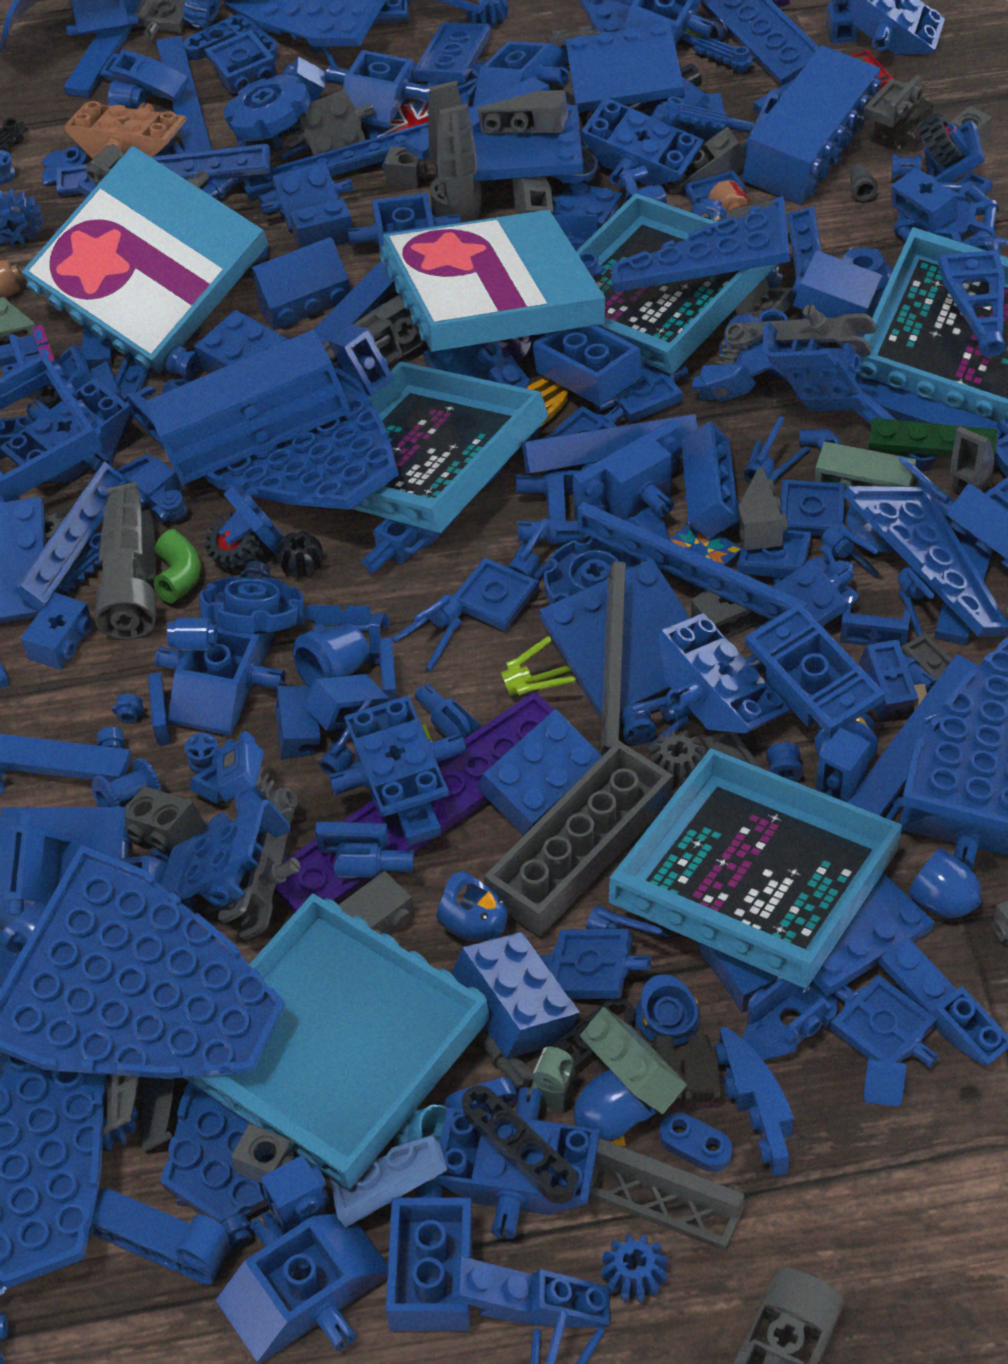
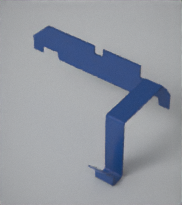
M307 605L303 609V617L297 618V625H304V620H314L315 625L369 624L370 658L368 664H380V624L382 622L383 627H390V620L387 614H370V606H346L345 611L340 610V605Z

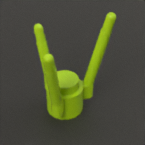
M550 637L544 638L518 658L506 662L508 669L502 671L501 674L510 697L516 694L520 696L530 691L561 686L576 681L574 676L543 681L571 672L569 666L560 667L534 676L530 675L527 666L520 667L523 662L551 642Z

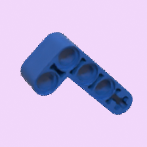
M101 1188L98 1191L90 1234L206 1285H211L214 1282L231 1251L227 1232L220 1223L203 1214H196L191 1223H188L111 1189Z

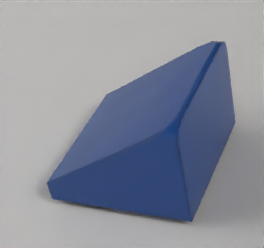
M874 1059L868 1060L864 1084V1102L900 1106L903 1097L906 1064Z

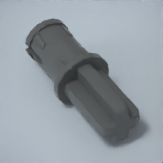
M483 1027L475 1038L492 1058L491 1064L495 1068H500L505 1076L512 1080L515 1088L527 1087L533 1081L530 1070L519 1056L506 1059L485 1027Z

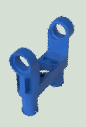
M595 463L587 464L580 470H547V472H544V475L516 474V495L544 494V497H547L548 518L546 519L548 522L538 540H546V543L550 545H565L573 540H576L578 543H587L589 541V535L578 531V521H566L564 494H573V476ZM518 520V541L530 540L541 521Z

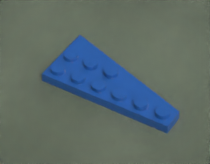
M780 196L774 199L773 205L763 209L759 205L749 209L748 215L738 219L728 217L688 233V239L676 244L673 240L663 243V249L651 254L643 251L612 264V286L614 292L630 291L648 286H658L671 282L790 262L784 197Z
M847 487L843 494L847 501L977 636H1005L1008 631V621L927 487Z

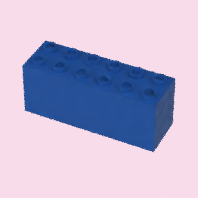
M821 45L750 136L742 181L775 195L783 196L785 199L802 205L808 196L812 197L817 189L818 182L826 179L830 166L832 164L836 165L844 148L848 149L855 132L859 133L862 130L866 117H863L864 107L878 93L881 86V81L878 80L881 68Z
M315 329L146 401L158 437L181 485L352 412L332 362Z

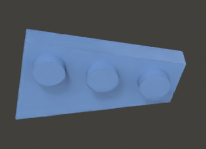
M432 1135L392 1147L386 1156L376 1158L350 1191L329 1177L337 1218L347 1227L390 1203L392 1198H401L407 1192L427 1181L433 1180L439 1174L446 1171L447 1167L441 1145Z

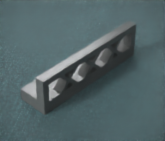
M601 1138L598 1140L589 1198L715 1248L727 1251L743 1212V1193ZM601 1171L616 1177L619 1187L604 1191L594 1187V1183ZM645 1188L652 1192L655 1201L645 1205L634 1203L629 1192ZM681 1202L688 1206L691 1215L680 1220L669 1216L665 1206ZM712 1216L727 1220L728 1223L722 1237L706 1231L702 1220Z

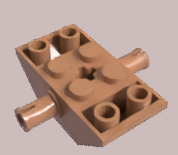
M91 101L85 103L64 125V128L92 159L106 146H111L112 144L117 145L124 154L133 145L148 156L153 157L186 122V116L176 115L173 112H155L153 106L149 103L145 105V102L141 103L137 109L125 108L123 105L108 106Z

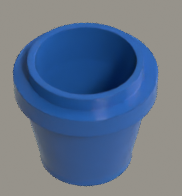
M344 624L321 632L309 631L297 637L294 643V664L299 676L307 686H312L315 679L351 676L367 663L370 658L369 646L365 637L352 624Z

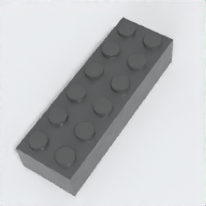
M618 740L484 875L485 885L501 897L510 917L541 937L663 810L664 806L673 797V775Z

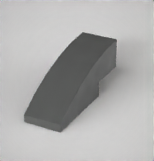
M959 426L955 434L949 473L954 476L952 488L962 492L970 483L986 493L992 484L994 455L992 444L988 438Z

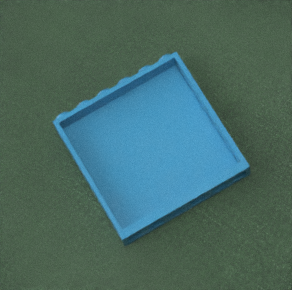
M312 893L249 964L263 976L264 982L268 987L274 989L285 1001V1009L254 1072L250 1074L185 1077V1079L252 1125L291 1140L293 1151L296 1155H303L308 1163L311 1165L316 1164L321 1172L350 1191L489 1021L490 1015L487 999L478 989L474 987L466 988L458 983L456 978L447 970H437L429 965L426 959L415 951L408 952L401 948L390 935L386 933L380 935L370 929V926L358 916L351 917L344 913L333 900L328 898L323 900Z

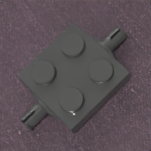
M142 0L135 11L138 24H133V26L146 28L144 35L148 39L150 37L153 39L158 30L181 33L187 23L183 18L184 12L182 11L184 1Z
M346 89L311 102L307 112L298 116L301 131L286 136L287 141L297 137L298 139L288 144L291 147L305 141L311 148L313 155L365 141L361 129V119L376 114L374 109L364 113L365 110L372 108L373 105L370 103L356 109L351 103Z

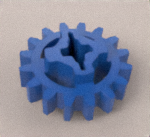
M10 189L9 194L5 195L0 190V244L8 240L10 245L14 246L15 241L19 240L24 245L25 238L34 240L35 233L41 232V224H43L40 204L34 205L33 196L26 199L24 191H21L19 195H14L13 189Z

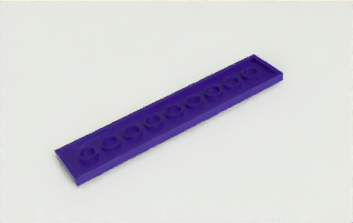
M533 692L463 739L467 754H461L438 762V767L449 791V796L430 801L440 825L441 834L489 802L476 787L483 774L555 710L536 692ZM373 801L341 821L344 823L387 824L389 850H414L415 853L435 839H428L408 846L397 819V813L381 817L378 815ZM315 839L281 862L283 863L292 857L296 858L300 864V871L287 876L285 882L276 884L274 892L295 914L312 893L323 900L331 899L339 905L374 878L339 877L335 875L333 869L336 853L319 852L317 840Z

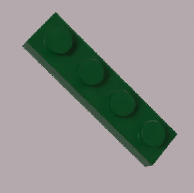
M872 418L869 450L952 458L955 434L959 426ZM960 426L988 438L992 444L995 460L998 429Z

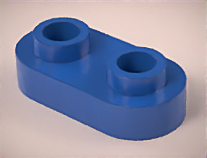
M672 1113L663 1119L660 1125V1141L667 1151L708 1172H718L729 1165L732 1157V1144L724 1133L685 1113ZM683 1127L685 1131L683 1133H676L673 1131V1128ZM710 1144H715L719 1149L710 1151L706 1147Z

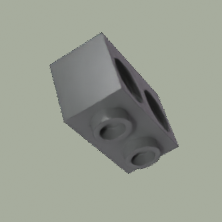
M143 786L125 806L124 825L126 828L124 830L127 836L135 842L140 843L142 841L151 844L161 851H172L174 846L197 836L206 826L192 801Z

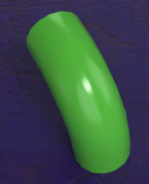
M170 529L158 539L154 547V552L169 565L167 570L154 578V587L157 594L167 603H173L190 592L196 586L201 573V562L196 549L177 530Z

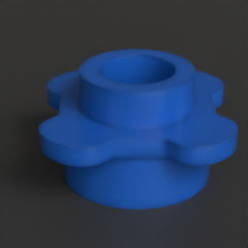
M587 252L579 255L593 278L604 272V267L599 265V258L595 254Z

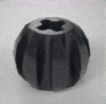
M306 531L291 532L285 536V539L279 542L276 553L277 562L282 571L290 574L293 578L310 577L322 565L324 557L323 547L315 536L310 535Z

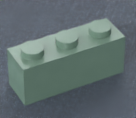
M824 441L815 468L814 482L845 483V491L848 486L912 487L914 475L899 461L900 456ZM905 457L910 463L916 466V459Z
M604 1007L580 1034V1037L637 1098L662 1114L687 1086V1083L631 1025Z

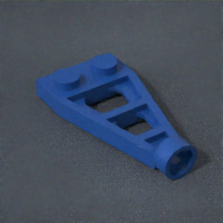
M998 250L939 254L937 263L943 284L978 339L982 355L986 357L999 355L1004 351L1005 343L1002 336L1004 269ZM988 282L989 294L969 295L962 283ZM992 306L993 317L977 318L973 309Z

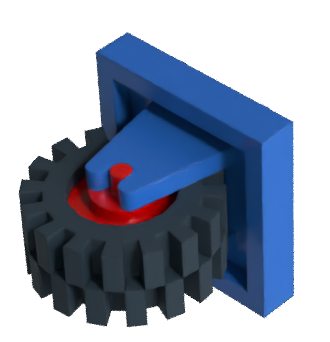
M937 111L918 124L919 133L922 135L921 139L925 144L924 153L928 172L936 181L953 182L959 176L975 169L985 161L978 129L972 119L957 128L953 123H950L949 119L941 111Z
M232 486L224 493V496L237 511L234 514L231 512L225 513V520L221 516L216 519L219 522L217 526L213 523L210 525L209 528L212 530V533L206 532L205 538L208 541L204 542V546L207 549V554L220 568L229 573L232 570L235 573H240L241 567L245 570V565L248 562L258 561L256 559L257 555L263 556L264 551L262 549L267 546L276 555L279 542L285 539V536L274 526L270 518L258 507L247 492L241 495Z

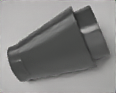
M856 164L850 169V192L858 200L866 201L871 199L878 188L877 180L863 164Z

